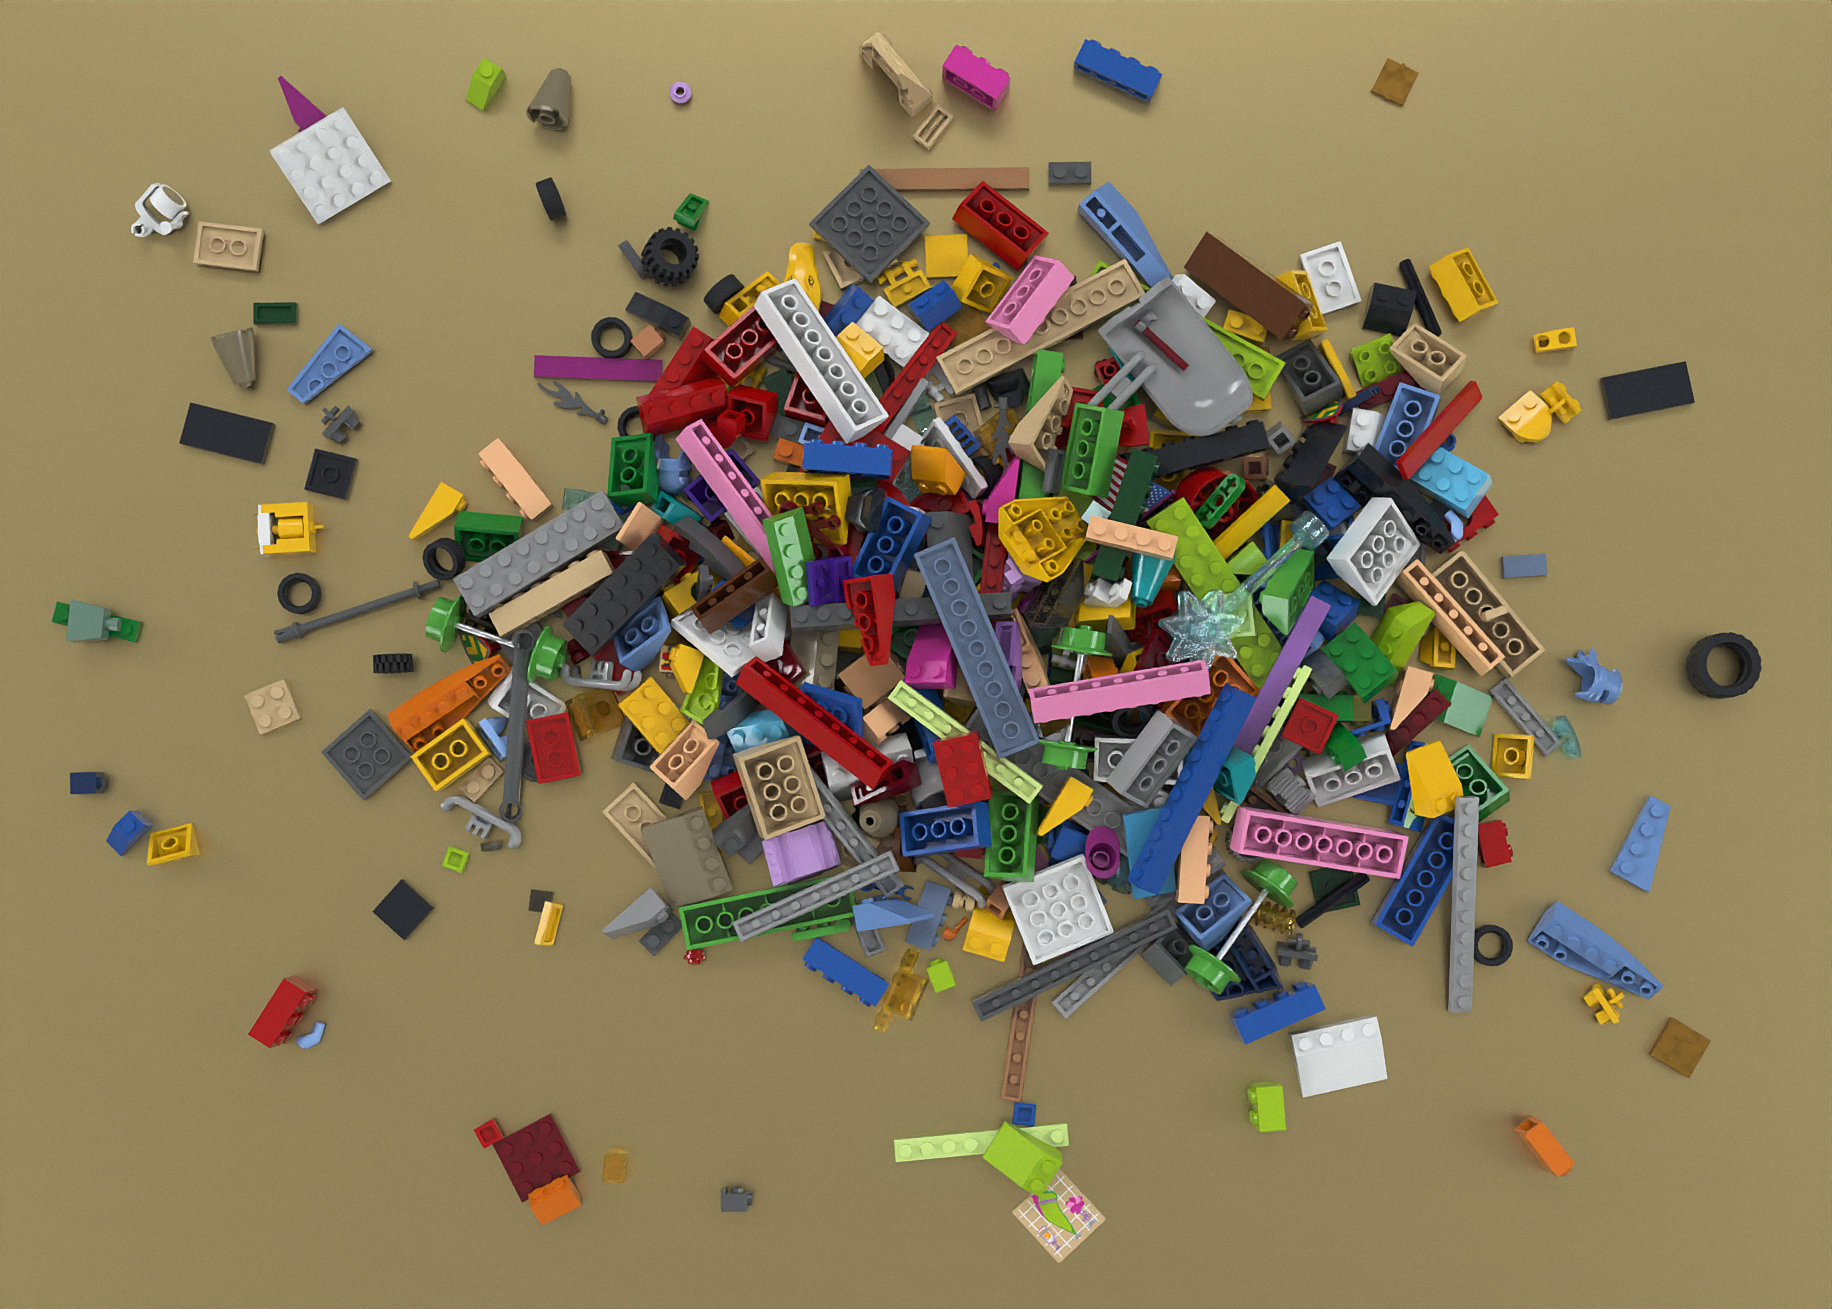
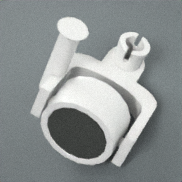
M151 184L135 203V208L141 217L131 226L132 234L136 233L135 236L146 237L156 231L166 235L173 230L182 228V221L189 215L187 211L182 212L186 207L184 199L174 189L165 184ZM150 198L152 205L161 214L174 220L172 222L163 221L160 223L149 212L146 200Z

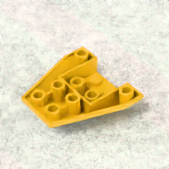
M1068 496L1015 499L999 508L998 537L1021 572L1030 577L1049 582L1060 576L1085 542L1088 526L1081 519L1080 514Z

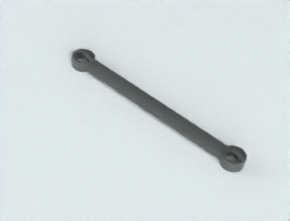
M525 629L517 630L511 639L514 646L503 802L499 807L501 817L507 822H515L522 815L520 792L529 686L527 672L531 659V649L535 644L533 634ZM527 633L530 635L531 641L524 648V634ZM518 636H519V648H518L517 643H516V640H517V637H518ZM512 803L518 807V811L513 817H511ZM506 805H507L506 817H505V815H504V808H505Z

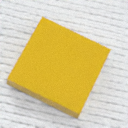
M967 234L925 236L926 279L957 278L968 259Z

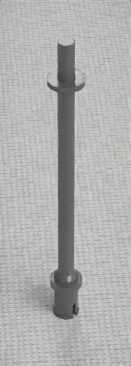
M438 579L422 585L414 581L413 588L304 624L294 622L291 626L275 630L274 635H277L275 638L279 644L293 638L300 639L307 631L413 596H417L421 600L423 599L422 593L440 588L441 585Z

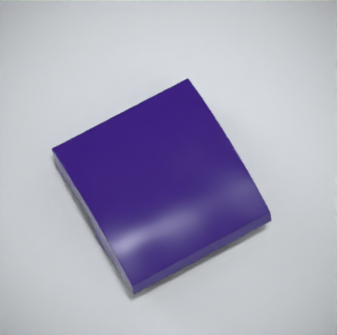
M852 556L832 557L806 562L809 605L818 606L831 602H845L843 580L853 579Z

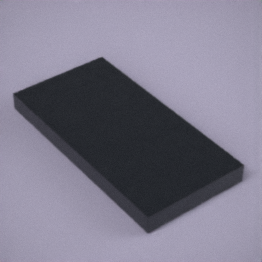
M1686 361L1602 377L1600 379L1609 420L1695 403Z
M190 402L179 443L263 465L274 423Z

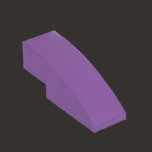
M996 621L995 635L1019 691H1021L1022 651L1018 622Z

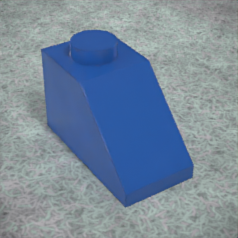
M129 810L114 825L106 842L120 856H123L153 825L138 810Z

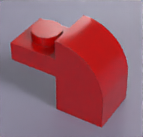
M726 409L717 417V422L706 419L704 423L722 448H727L743 435L746 427V414Z

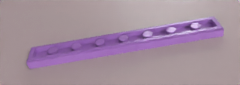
M1310 595L1256 696L1257 699L1233 746L1247 754H1252L1331 607L1330 604Z

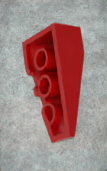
M892 573L843 580L845 601L848 609H852L856 619L853 621L855 628H859L861 632V644L869 665L889 664L895 603Z

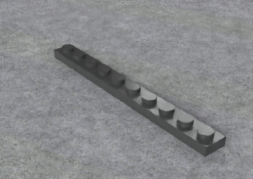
M1168 907L1113 934L1105 936L972 1000V1004L982 1022L1178 927Z

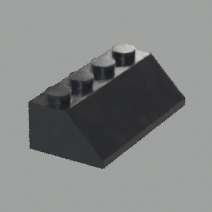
M1321 421L1311 426L1307 425L1301 431V440H1298L1291 449L1293 451L1292 455H1289L1282 464L1284 469L1279 471L1273 479L1274 485L1289 498L1290 501L1288 503L1290 505H1293L1313 489L1348 427L1346 425Z

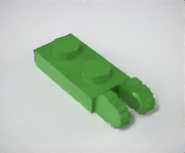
M848 918L837 920L832 925H830V921L819 923L817 928L809 929L808 926L796 928V932L792 933V938L796 942L844 932L851 928L852 922Z

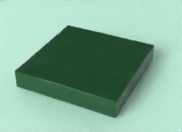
M1328 867L1308 871L1315 904L1354 877L1353 871ZM1358 891L1349 895L1327 912L1360 905Z

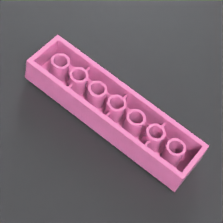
M1238 805L1230 849L1240 854L1400 879L1409 836L1397 831Z

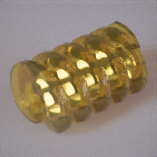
M1266 901L1264 905L1263 902L1260 904L1248 923L1254 918L1255 926H1258L1263 921L1264 929L1269 924H1272L1273 932L1277 927H1280V934H1283L1287 929L1288 936L1290 937L1296 923V911L1291 909L1288 913V909L1285 906L1279 911V904H1274L1271 908V902Z

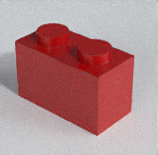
M1502 820L1478 824L1477 850L1482 868L1512 862L1513 850L1511 845L1507 844L1506 836L1508 835L1506 824L1502 823Z

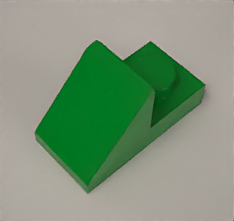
M689 193L675 211L673 219L678 224L696 231L709 201Z

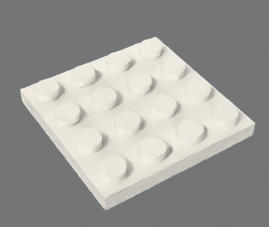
M344 107L269 150L317 224H320L391 181Z
M691 609L671 620V627L731 677L741 672L744 665L757 656L749 647L753 620L742 630L727 622L710 635ZM786 626L784 639L788 641L791 638V630Z
M1083 853L1035 872L1034 882H1011L1002 886L1033 965L1114 933L1092 874L1086 866Z

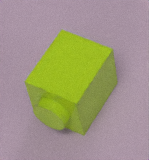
M941 958L929 962L930 966L926 967L936 993L956 986L947 960L942 961Z

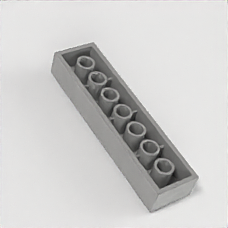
M601 490L453 578L474 616L480 619L492 612L495 606L507 603L512 600L514 595L521 592L524 593L532 585L544 581L551 574L564 569L572 562L581 559L616 538L624 523L606 493Z

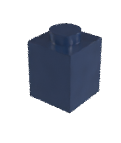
M103 772L70 773V794H103V789L106 787V778L103 776Z

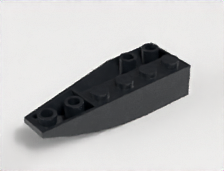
M1369 442L1357 451L1333 477L1364 506L1367 505L1372 497L1392 498L1417 539L1441 554L1454 545L1455 540L1427 500L1409 480L1403 479L1400 471Z

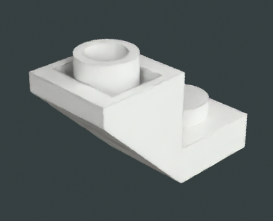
M1098 578L1086 586L1083 604L1116 608L1127 601L1132 582L1125 578L1118 584L1112 585Z

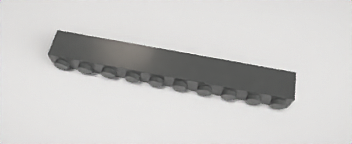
M1010 592L979 594L990 621L1012 620ZM932 597L895 599L892 627L943 624ZM846 603L790 606L793 634L859 629L855 628L853 621L856 619L852 609H848Z

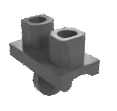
M336 405L331 411L324 408L322 411L326 416L321 422L325 425L330 420L333 422L322 432V435L326 439L329 437L339 444L346 435L338 427L344 422L353 429L360 422L353 413L354 410L348 405L338 417H335L340 411Z
M1297 933L1296 939L1288 938L1287 943L1277 941L1276 949L1280 966H1291L1292 958L1299 959L1298 965L1300 968L1310 970L1313 961L1318 959L1316 947L1310 946L1309 940H1303L1302 933Z

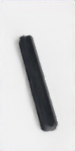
M1405 259L1399 263V266L1409 289L1417 291L1415 303L1426 329L1439 337L1442 335V331L1410 259Z
M1359 873L1296 917V924L1300 928H1304L1370 881L1369 876L1366 873Z

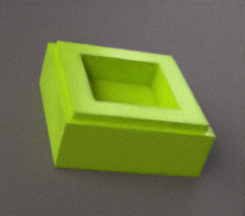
M449 846L442 866L462 874L470 853Z

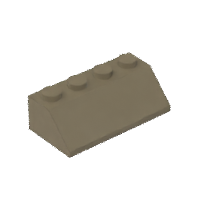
M791 629L790 646L806 671L793 684L801 690V685L807 682L834 690L839 631L793 634Z

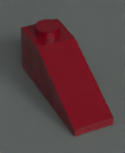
M903 759L891 766L884 780L873 790L861 780L850 785L855 806L905 793L922 785L917 764Z

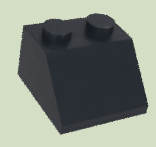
M1374 283L1370 287L1362 329L1383 334L1391 333L1393 336L1401 337L1407 330L1417 291Z

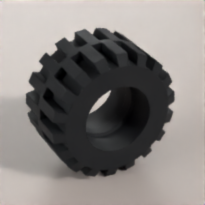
M667 227L666 230L664 228L659 229L658 232L652 234L642 250L641 264H645L643 270L648 272V277L650 279L654 278L657 284L662 282L663 286L666 287L669 284L672 287L677 286L678 283L682 284L697 266V260L699 259V254H697L698 247L693 245L695 241L693 238H688V233L685 232L683 234L680 232L681 229L676 228L675 231L672 227ZM660 250L673 252L677 256L679 264L667 262L662 257Z

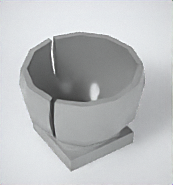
M924 748L915 750L914 755L922 785L911 789V797L915 809L922 810L948 806L938 763L928 762Z

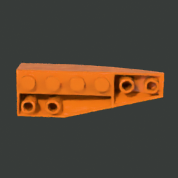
M498 654L467 666L439 680L387 714L392 729L416 753L461 719L465 718L512 668Z

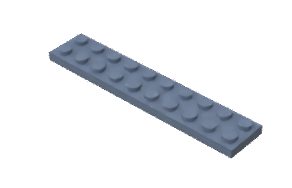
M955 537L915 553L916 562L999 759L1040 743Z

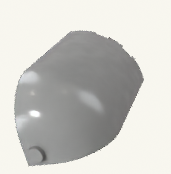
M1170 277L1159 281L1138 299L1141 302L1140 304L1137 302L1131 308L1127 307L1108 320L1098 330L1124 365L1138 351L1145 352L1144 359L1130 371L1135 379L1151 363L1158 365V369L1141 386L1166 418L1185 433L1195 436H1206L1220 431L1229 423L1234 426L1243 419L1241 414L1252 404V388L1245 372ZM1149 310L1156 314L1157 320L1151 321L1148 328L1189 364L1184 371L1158 349L1153 342L1134 329V324L1139 319L1142 320Z

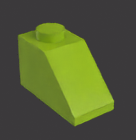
M483 58L472 76L465 100L484 111L506 78L503 69Z

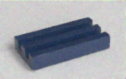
M1373 385L1345 402L1338 415L1341 416L1348 413L1352 408H1356L1381 392L1379 386Z

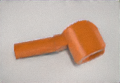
M964 917L953 930L946 927L942 938L952 941L957 932L968 921V918Z

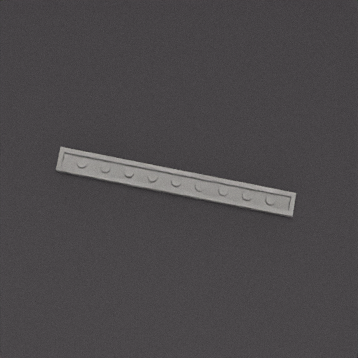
M1477 796L1455 797L1448 1011L1452 1013L1472 1011L1479 797Z
M1222 868L1217 870L1209 877H1206V886L1210 885L1224 873H1227ZM1175 897L1155 911L1152 910L1147 916L1168 907L1175 921L1177 918L1174 912L1185 903L1177 902ZM1150 942L1081 974L1051 1003L1066 1019Z

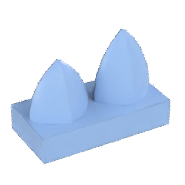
M494 717L488 720L485 718L478 722L476 730L501 763L506 759L508 736L499 737L498 735L505 729L508 718Z

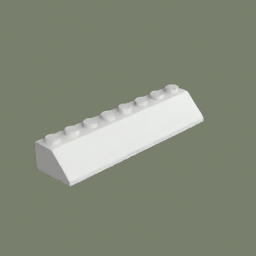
M796 278L760 293L754 304L755 309L846 444L864 437L889 417Z

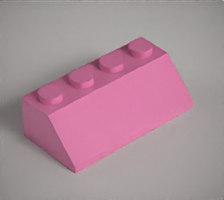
M1035 255L985 322L1011 341L1025 345L1031 339L1037 327L1044 321L1051 308L1057 304V300L1063 292L1069 288L1070 283L1075 277L1060 261Z

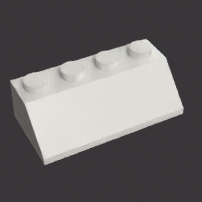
M1384 733L1360 740L1367 758L1347 771H1344L1339 765L1336 767L1329 755L1325 756L1323 753L1301 760L1310 789L1316 796L1314 799L1318 807L1401 780Z

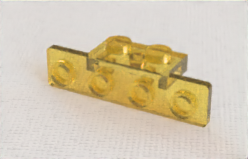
M908 948L902 955L900 967L892 978L890 990L884 996V1004L881 1011L875 1017L874 1029L886 1032L894 1013L908 1020H913L929 983V980L912 973L920 952Z

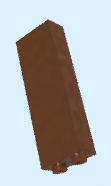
M1206 231L1184 266L1186 270L1281 340L1293 339L1299 332L1298 327L1301 322L1305 321L1311 314L1310 309L1313 304L1215 232Z

